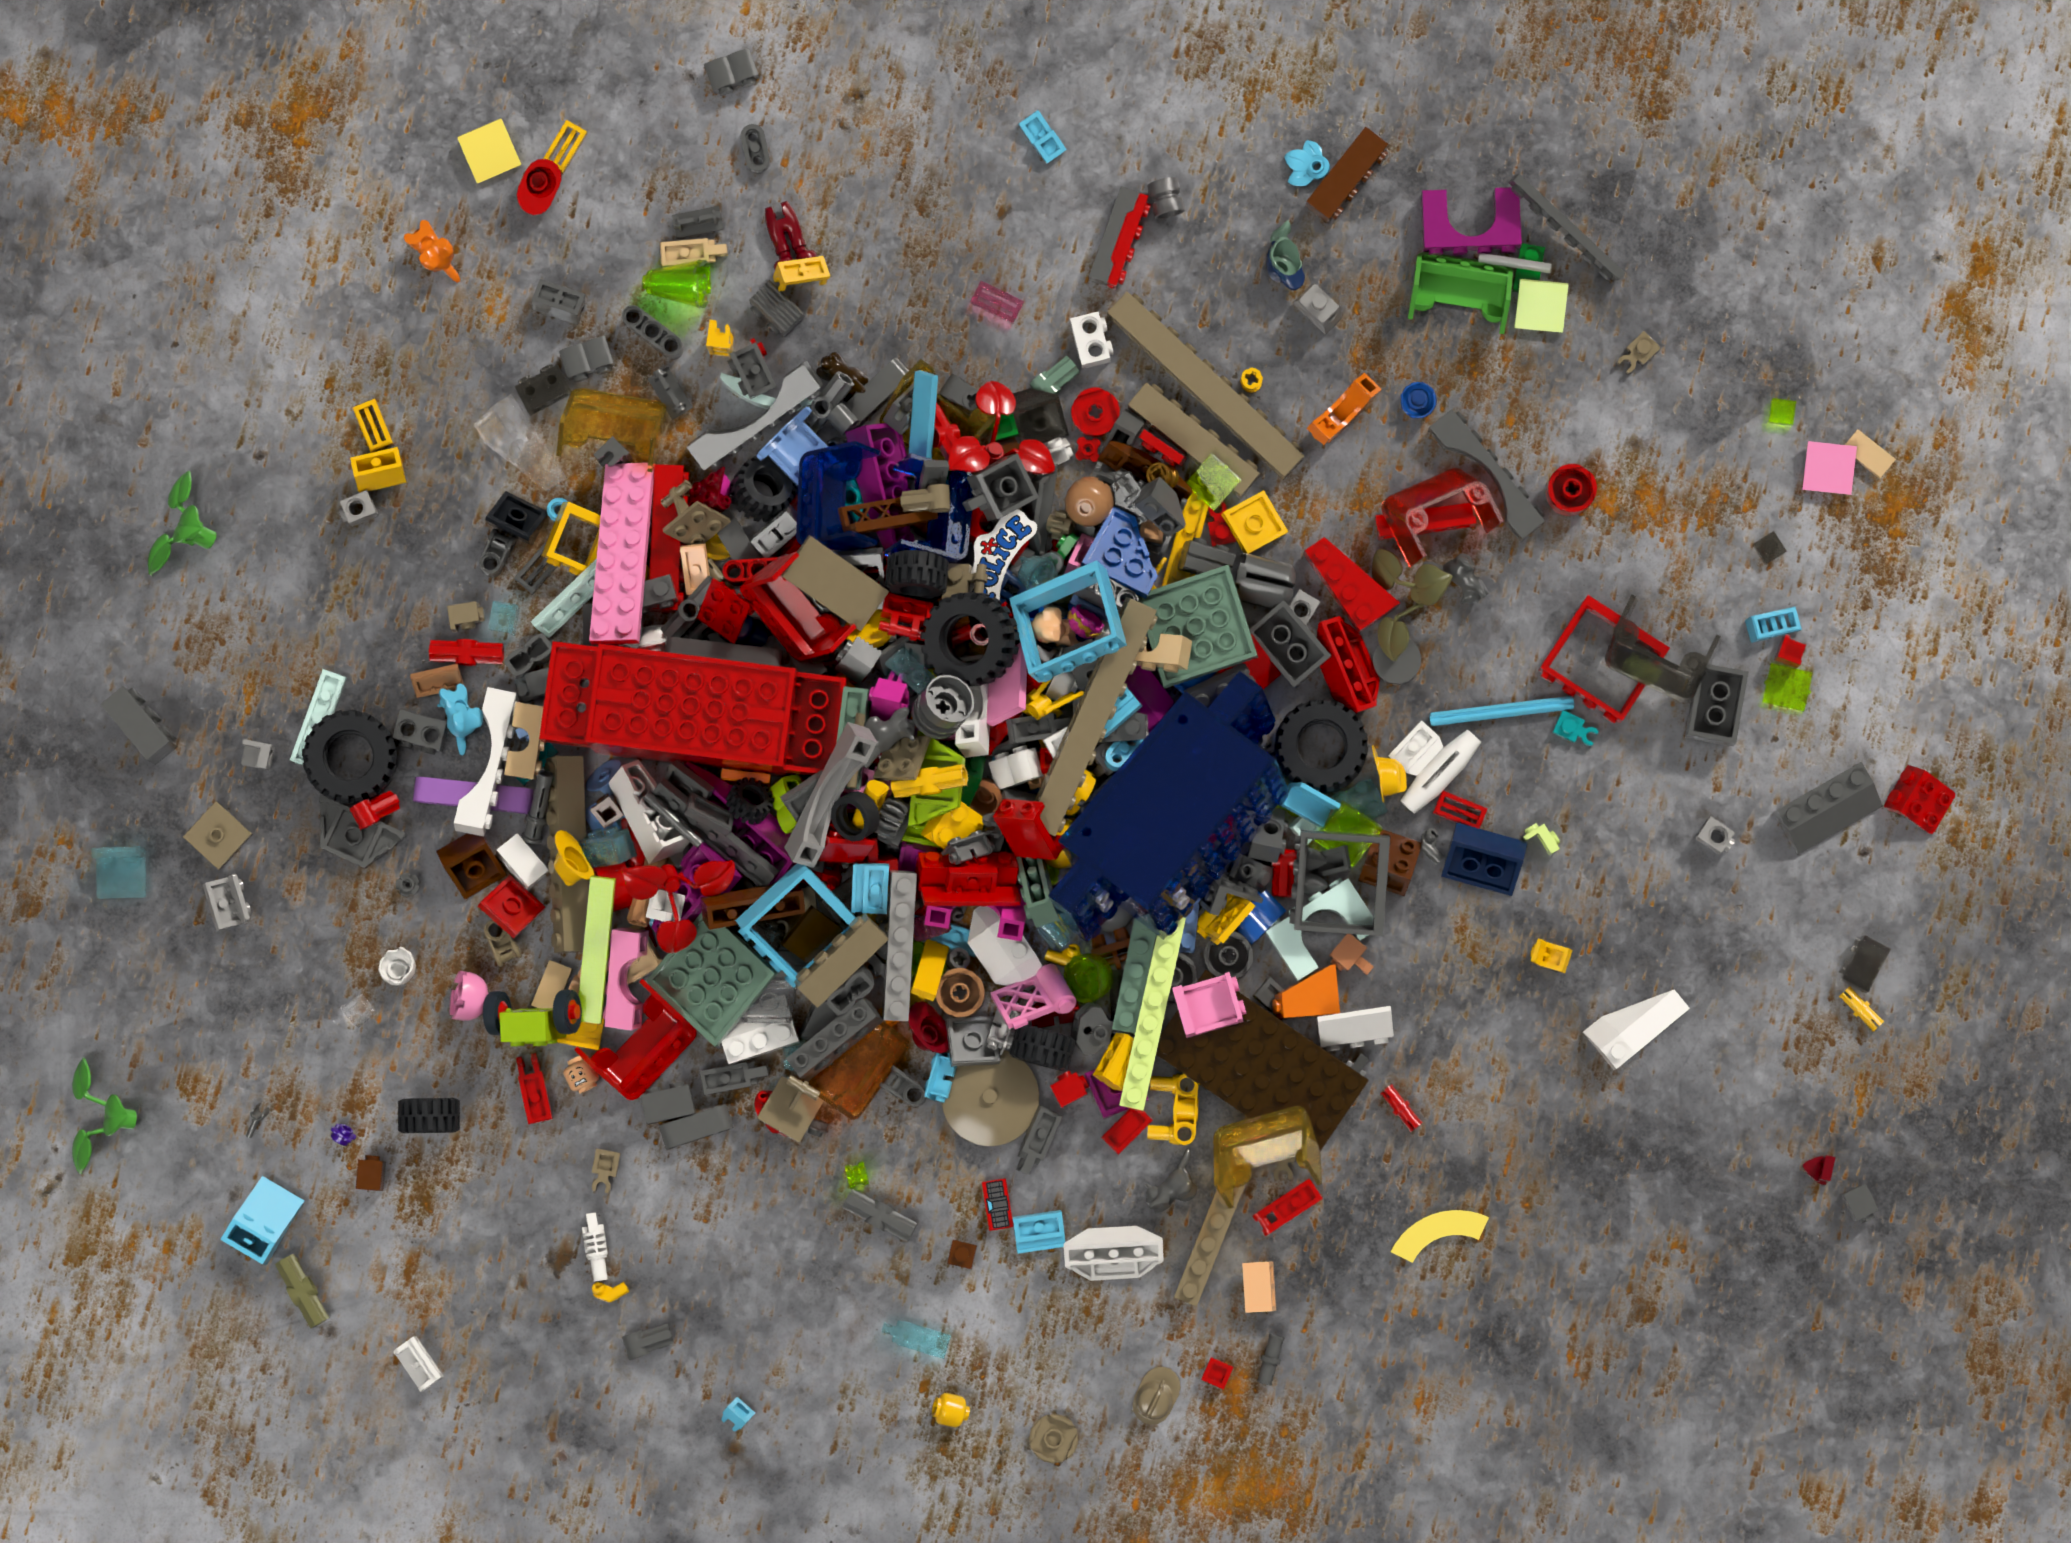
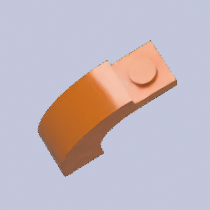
M1363 373L1354 380L1332 406L1316 418L1306 429L1323 445L1327 442L1330 443L1369 405L1382 389L1366 373Z

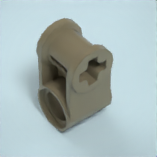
M493 920L488 921L484 932L499 967H502L503 963L511 959L521 958L522 954L515 939L504 930L499 937H493L490 933V928L495 922Z

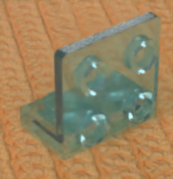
M141 846L91 848L92 858L96 859L97 898L146 897L145 848Z

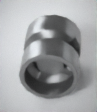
M1163 178L1147 185L1149 196L1152 200H1156L1152 204L1155 219L1170 218L1185 212L1183 199L1177 196L1180 193L1178 178Z

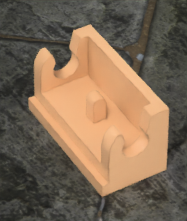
M1273 1261L1242 1263L1245 1313L1276 1311Z

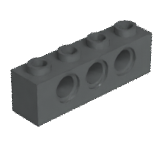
M861 998L854 1003L849 1011L839 1015L788 1056L786 1060L801 1079L810 1081L885 1020H883L871 1001Z

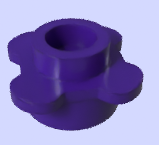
M336 1124L335 1127L331 1128V1138L340 1145L347 1146L351 1143L352 1139H356L353 1130L345 1124Z

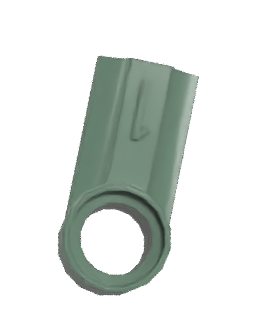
M1066 356L1050 370L1040 373L1029 385L1042 401L1047 403L1061 391L1065 384L1077 376L1080 371L1074 362Z

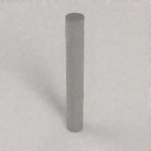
M1480 253L1478 260L1480 263L1551 273L1552 264L1485 253Z

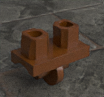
M1122 927L1114 930L1116 942L1108 945L1104 934L1092 936L1093 949H1091L1093 961L1104 959L1106 966L1115 964L1117 970L1122 969L1120 962L1126 961L1127 953L1124 952L1128 951L1130 935L1127 929Z

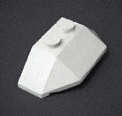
M979 906L974 909L967 943L993 982L1009 986L1035 976L1042 967V964L1025 937L1022 936V941L997 937L1000 924L998 914L988 906ZM1033 985V986L1027 987V988H1025L1024 990H1025V991H1029V990H1031L1032 988H1034L1035 986Z
M1138 1226L1088 1228L1064 1243L1065 1267L1072 1269L1090 1281L1140 1278L1157 1264L1164 1261L1163 1239Z

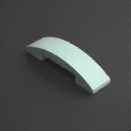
M721 373L720 379L722 383L746 402L764 409H769L775 402L776 398L763 394L752 399L749 398L748 394L743 396L738 385L741 378ZM807 398L800 402L801 407L795 412L801 411L807 406L810 408L814 399L810 401Z

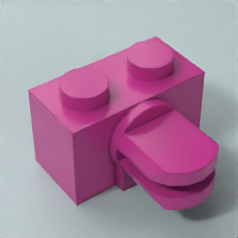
M891 670L888 680L878 678L876 686H872L869 692L868 700L872 702L870 717L877 716L880 720L887 721L899 708H908L907 674L900 673L898 676L896 671Z

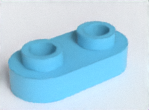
M1144 740L1133 741L1135 743L1134 746L1128 745V742L1132 741L1114 742L1106 751V766L1115 772L1126 769L1142 750ZM1113 759H1119L1121 762L1116 763Z

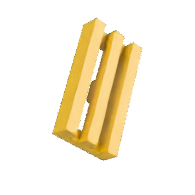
M568 120L563 124L543 158L551 159L570 127L572 131L553 161L558 165L562 174L566 171L588 134L586 130ZM577 132L580 133L572 148L570 149L569 153L567 154L566 158L564 159L563 163L560 166L559 162L565 154L566 150L568 149L569 145L571 144L572 140L574 139L575 135L577 134Z
M376 399L353 407L371 453L394 444ZM370 406L374 408L386 438L385 441H382L369 410ZM362 409L365 411L376 438L377 444L375 445L371 441L361 416L360 410Z

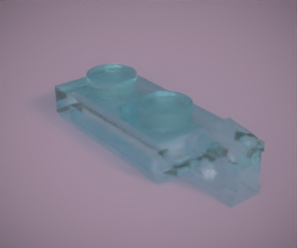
M899 1320L896 1326L884 1323L881 1330L882 1333L892 1335V1342L897 1343V1345L942 1359L945 1358L951 1339L949 1334Z

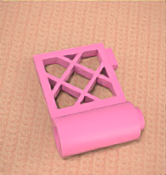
M1054 964L1042 966L1035 976L1027 980L990 992L991 998L1008 1029L1013 1027L1018 1029L1026 1026L1028 1021L1054 1011L1058 1014L1068 1013L1076 1005V998L1060 970ZM1035 986L1032 994L1023 992L1025 988ZM1007 995L1013 997L1010 1003L999 1000V998ZM1022 998L1029 1001L1026 1006L1016 1004L1017 1000ZM1034 1002L1045 1004V1006L1038 1009L1031 1008ZM1012 1010L1022 1012L1020 1016L1010 1019L1009 1017Z

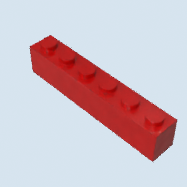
M654 464L649 580L670 574L674 582L678 602H674V606L666 609H659V607L650 609V612L675 613L684 601V592H680L681 583H685L683 568H681L680 547L686 544H682L681 541L663 532V528L678 516L675 503L665 508L660 501L669 494L671 488L678 487L684 480H690V474L685 472L684 465ZM683 494V498L685 499V501H686V503H687V505H688V503H689L688 496H684V494Z

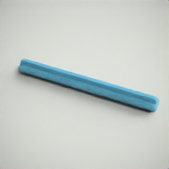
M1572 696L1432 712L1429 715L1431 726L1571 710L1575 704Z

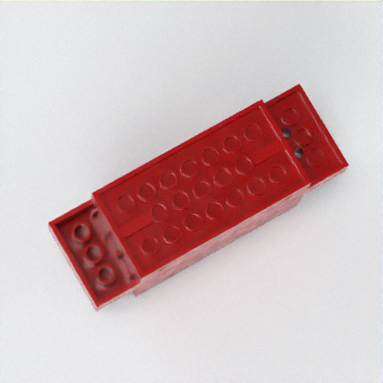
M552 641L539 739L542 742L588 747L592 748L596 754L665 763H672L678 760L685 764L689 761L696 766L721 770L738 768L746 772L762 771L776 777L790 776V773L813 776L820 770H824L836 746L844 686L847 687L848 681L847 678L797 672L796 668L606 644H598V647ZM589 681V686L583 688V683ZM585 705L586 710L579 712L580 707Z

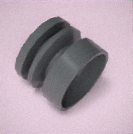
M940 675L932 679L912 705L911 714L918 730L927 737L934 739H946L954 735L973 711L975 701L971 689L964 681L955 676Z

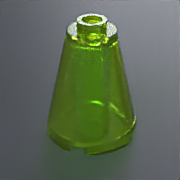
M695 260L647 271L646 275H643L642 287L646 289L649 295L696 308H705L709 302L705 300L706 294H711L710 267H705V264L708 263L707 260Z

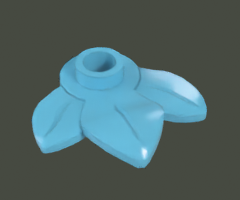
M1306 140L1303 150H1292L1284 156L1286 163L1294 170L1288 179V183L1293 186H1307L1314 179H1323L1330 171V163L1322 155V148L1313 141ZM1320 163L1321 168L1314 170L1315 164Z

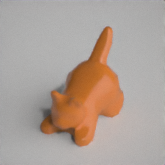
M422 220L420 228L413 234L407 233L404 235L405 242L421 254L419 260L426 269L434 272L443 270L453 281L460 282L458 272L451 265V261L454 258L453 246L449 240L443 237L439 239L427 220Z

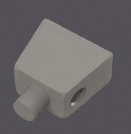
M1316 284L1310 285L1292 303L1325 335L1342 319L1339 305Z

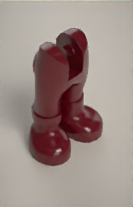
M788 201L781 203L785 218L776 220L777 217L773 212L772 206L765 208L767 230L775 247L776 255L779 256V260L773 266L774 270L778 262L793 260L785 238V232H787L792 249L795 251L796 260L818 257L814 250H807L805 248L806 242L803 239L798 217Z

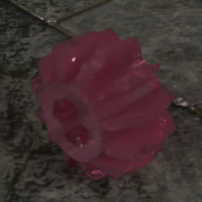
M926 914L914 917L913 937L915 941L921 942L948 933L952 929L950 923L949 929L924 925Z

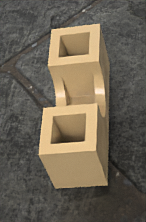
M1160 634L1157 647L1147 652L1145 646L1142 652H1138L1135 661H1137V665L1141 666L1142 669L1155 671L1156 667L1164 668V671L1178 673V669L1187 670L1192 641L1182 635Z
M515 702L512 727L524 729L529 735V744L523 751H508L504 775L535 780L538 771L542 770V761H539L540 751H544L546 742H542L539 736L544 706Z

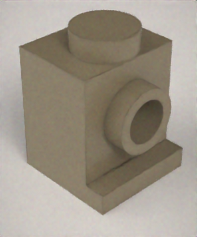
M476 601L447 606L450 629L453 633L458 632V627H461L462 630H470L476 628V624H481L485 621L484 609L479 607Z

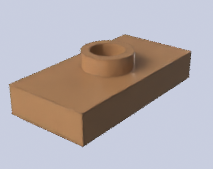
M458 663L410 674L416 698L438 694L440 689L455 690L457 684L464 685Z

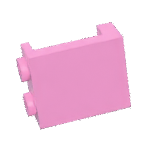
M1230 972L1182 987L1180 985L1172 988L1186 1038L1243 1022L1242 1015H1246L1243 1000L1238 1001L1235 993L1240 991L1236 976L1231 978Z

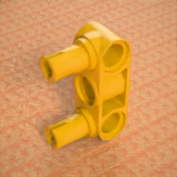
M1176 1073V1075L1173 1074V1077L1151 1076L1150 1090L1170 1091L1172 1094H1175L1173 1104L1174 1124H1170V1126L1148 1125L1147 1139L1164 1140L1173 1143V1145L1183 1146L1193 1142L1196 1135L1199 1103L1198 1084L1193 1081L1194 1088L1192 1091L1185 1092L1180 1088L1181 1080L1188 1078L1184 1074ZM1186 1127L1190 1129L1191 1138L1188 1141H1181L1178 1138L1177 1132L1180 1128Z

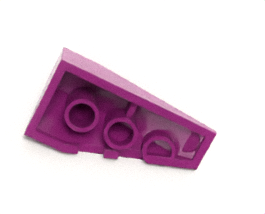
M703 842L698 848L693 845L680 863L682 868L679 873L682 872L686 878L695 883L693 874L700 865L710 861L727 860ZM736 868L731 884L722 893L730 892L742 878ZM681 880L680 888L673 892L685 895L680 920L686 919L694 922L702 912L700 897H704V895H702L700 888L694 889ZM654 920L651 927L656 934L659 926L664 921Z

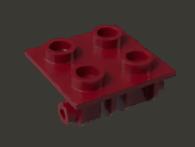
M724 466L715 472H711L700 482L693 484L690 489L689 507L696 501H699L719 513L729 508L731 499L720 493L725 472Z

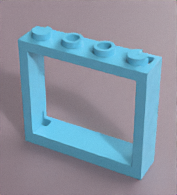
M1097 560L1009 598L1013 615L1017 622V630L1028 673L1039 683L1050 681L1056 675L1063 672H1071L1077 666L1092 663L1103 655L1115 653L1120 648L1127 646L1107 569ZM1098 583L1111 634L1041 664L1028 613Z
M798 863L735 920L740 926L738 932L747 942L752 939L756 943L753 946L762 957L767 955L771 959L769 961L770 965L778 973L782 970L787 975L784 979L793 988L796 986L794 981L798 973L752 926L802 879L848 925L856 918L807 866ZM848 926V927L842 932V934H844L850 927ZM830 943V944H829L825 949H823V950L826 951L829 947L832 946V944ZM812 960L805 967L808 969L814 961Z

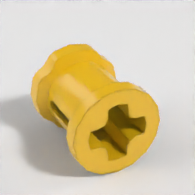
M1256 368L1244 370L1240 381L1242 389L1248 393L1257 392L1261 388L1263 377ZM1251 376H1255L1256 382H1253L1252 385H1248V379L1246 378H1251Z

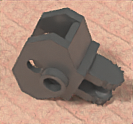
M1085 1001L1074 1012L1070 1034L1076 1041L1077 1048L1084 1055L1093 1056L1104 1045H1109L1115 1035L1111 1034L1114 1019H1110L1108 1015H1105L1102 1008L1096 1002Z

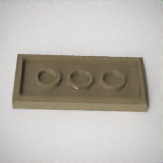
M809 535L797 551L799 557L781 576L849 624H855L856 629L861 631L889 591Z

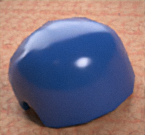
M1424 382L1409 384L1400 395L1401 408L1411 418H1425L1432 414L1437 405V396L1434 389Z

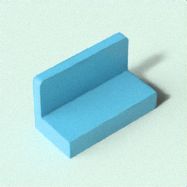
M1302 782L1289 783L1280 803L1284 808L1318 827H1324L1331 809H1339L1341 806L1340 803Z

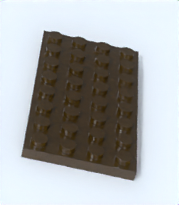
M1205 970L1197 983L1215 978L1216 976ZM1238 991L1235 992L1237 1000H1243L1246 1015H1242L1243 1022L1186 1038L1179 1010H1177L1160 1035L1156 1056L1312 1162L1315 1161L1369 1082L1367 1078Z

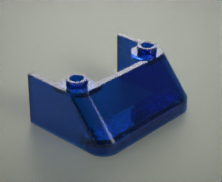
M857 441L808 451L803 454L799 462L796 539L800 545L804 543L809 535L831 550H854L877 545L876 539L854 531L843 532L838 508L844 507L846 503V482L852 481L859 476L863 459L881 456L880 450Z
M910 453L896 463L893 470L915 476L914 486L915 490H918L923 461L933 459ZM948 471L946 485H949L951 510L937 513L938 519L928 522L926 542L921 540L911 542L900 539L884 550V555L889 556L892 553L905 550H920L940 555L947 559L949 563L958 562L963 559L968 553L972 511L966 512L962 503L973 497L971 492L973 490L967 480V477L972 475V473Z

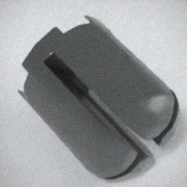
M1242 552L1241 557H1244L1245 560L1244 563L1240 562L1234 581L1240 601L1274 609L1282 601L1289 605L1294 591L1290 588H1293L1296 582L1294 567L1289 563Z

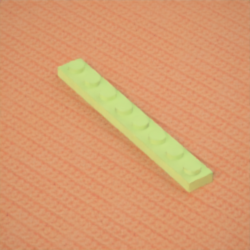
M1166 913L1161 915L1119 1106L1144 1111L1186 918Z

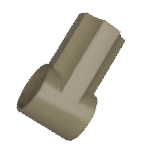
M935 484L928 486L927 489L903 491L901 496L903 512L929 511L932 513H942L950 511L949 485Z

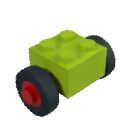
M574 990L559 991L555 996L553 1008L512 1010L509 996L502 991L488 993L483 1005V1021L487 1032L494 1036L500 1035L501 1042H510V1046H525V1044L546 1046L547 1044H555L557 1039L565 1038L566 1034L576 1033L580 1027L582 1017L580 998Z

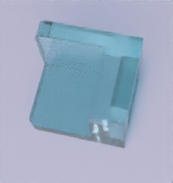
M493 601L489 629L515 636L520 607L517 604Z

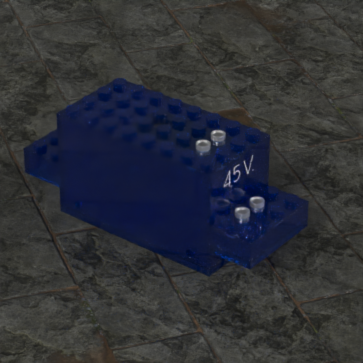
M1239 671L1208 708L1185 691L1059 838L1058 842L1072 868L1050 892L1048 897L1065 926L1084 941L1088 942L1100 933L1101 926L1107 919L1110 920L1114 917L1118 906L1127 911L1161 939L1164 940L1167 935H1172L1182 917H1187L1194 908L1193 904L1198 898H1203L1208 893L1210 884L1224 874L1226 865L1230 861L1237 859L1243 845L1253 840L1257 834L1256 830L1260 825L1270 820L1273 814L1272 811L1276 806H1280L1286 801L1289 789L1276 759L1258 746L1259 740L1264 734L1267 735L1272 731L1276 721L1264 690L1260 685Z

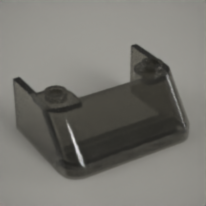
M1631 595L1615 627L1606 651L1605 662L1611 670L1681 703L1690 702L1695 697L1722 642L1721 636L1716 634L1706 656L1697 652H1690L1683 657L1680 665L1672 663L1635 645L1639 637V629L1629 618L1638 600L1636 596Z

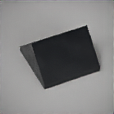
M505 491L487 514L485 520L490 526L532 546L548 514L546 510Z

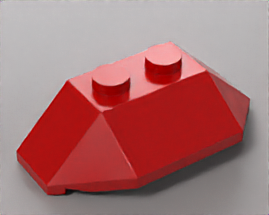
M1340 616L1319 622L1316 638L1331 655L1320 668L1333 699L1344 704L1345 707L1353 710L1355 713L1377 706L1376 698L1380 679L1375 672L1373 662L1362 636L1353 627L1345 623L1344 619Z

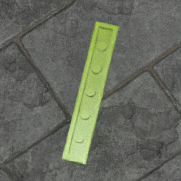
M593 875L590 877L579 998L582 1008L581 1022L602 1023L616 878Z

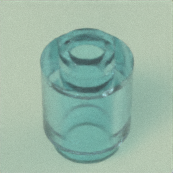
M1060 920L1037 927L1039 930L1038 934L1052 950L1056 947L1061 950L1071 941L1068 938L1071 933Z

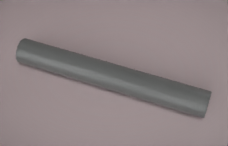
M650 791L643 797L648 804L696 848L704 842Z

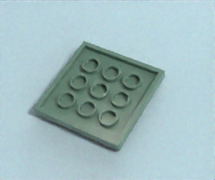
M1229 565L1153 589L1146 599L1138 596V602L1157 610L1155 626L1152 630L1148 629L1147 632L1152 650L1157 647L1160 634L1182 635L1192 641L1187 670L1178 669V673H1172L1158 667L1164 688L1258 658Z
M701 912L693 922L697 929L695 940L688 947L677 953H668L646 982L714 1047H717L776 977L778 972L729 926L709 930L703 921Z

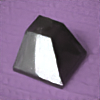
M1031 388L1013 393L1016 406L1012 414L1019 433L1020 442L1034 439L1045 443L1055 438L1069 435L1058 394Z

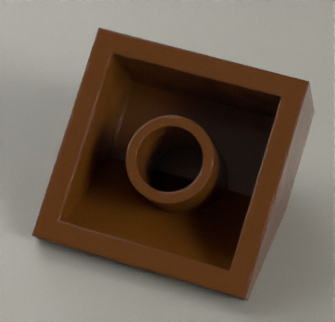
M466 833L436 851L444 869L464 899L471 897L507 876L485 836Z

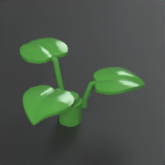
M189 470L175 482L170 490L168 505L171 509L177 507L182 512V515L174 530L173 538L163 534L153 544L148 557V571L151 576L167 562L171 552V544L184 543L191 546L197 544L203 548L210 549L215 542L216 532L203 526V523L199 520L197 507L194 505H190L186 509L183 507V502L187 500L191 490V471Z
M84 1057L79 1062L73 1076L72 1090L74 1097L77 1100H81L84 1096L88 1100L105 1106V1119L103 1128L91 1130L87 1133L81 1129L74 1138L72 1157L79 1174H83L82 1171L90 1160L92 1149L90 1137L92 1135L105 1133L106 1136H112L119 1128L133 1129L137 1120L136 1111L125 1109L117 1095H110L107 1102L88 1093L91 1085V1074Z

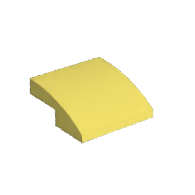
M502 118L457 137L477 184L521 165Z

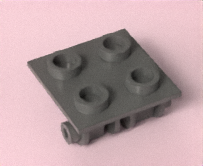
M1128 472L1110 485L1114 494V506L1135 516L1138 525L1148 520L1135 506L1142 489L1130 472Z

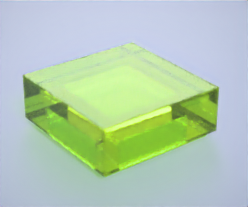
M1772 398L1768 423L1793 426L1796 401Z

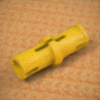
M1849 986L1845 991L1852 999L1844 992L1839 998L1854 1011L1853 1015L1855 1017L1859 1016L1871 1031L1874 1032L1878 1027L1871 1019L1879 1026L1884 1020L1869 1007L1870 1003L1868 1001L1864 1002L1852 987Z

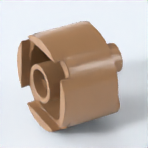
M954 968L947 971L941 977L936 1000L942 1011L947 1015L956 1018H966L977 1013L982 1007L985 1000V988L979 976L971 970ZM958 987H961L964 991L967 990V994L964 995L962 1000H959L958 996L953 995V993L957 992Z

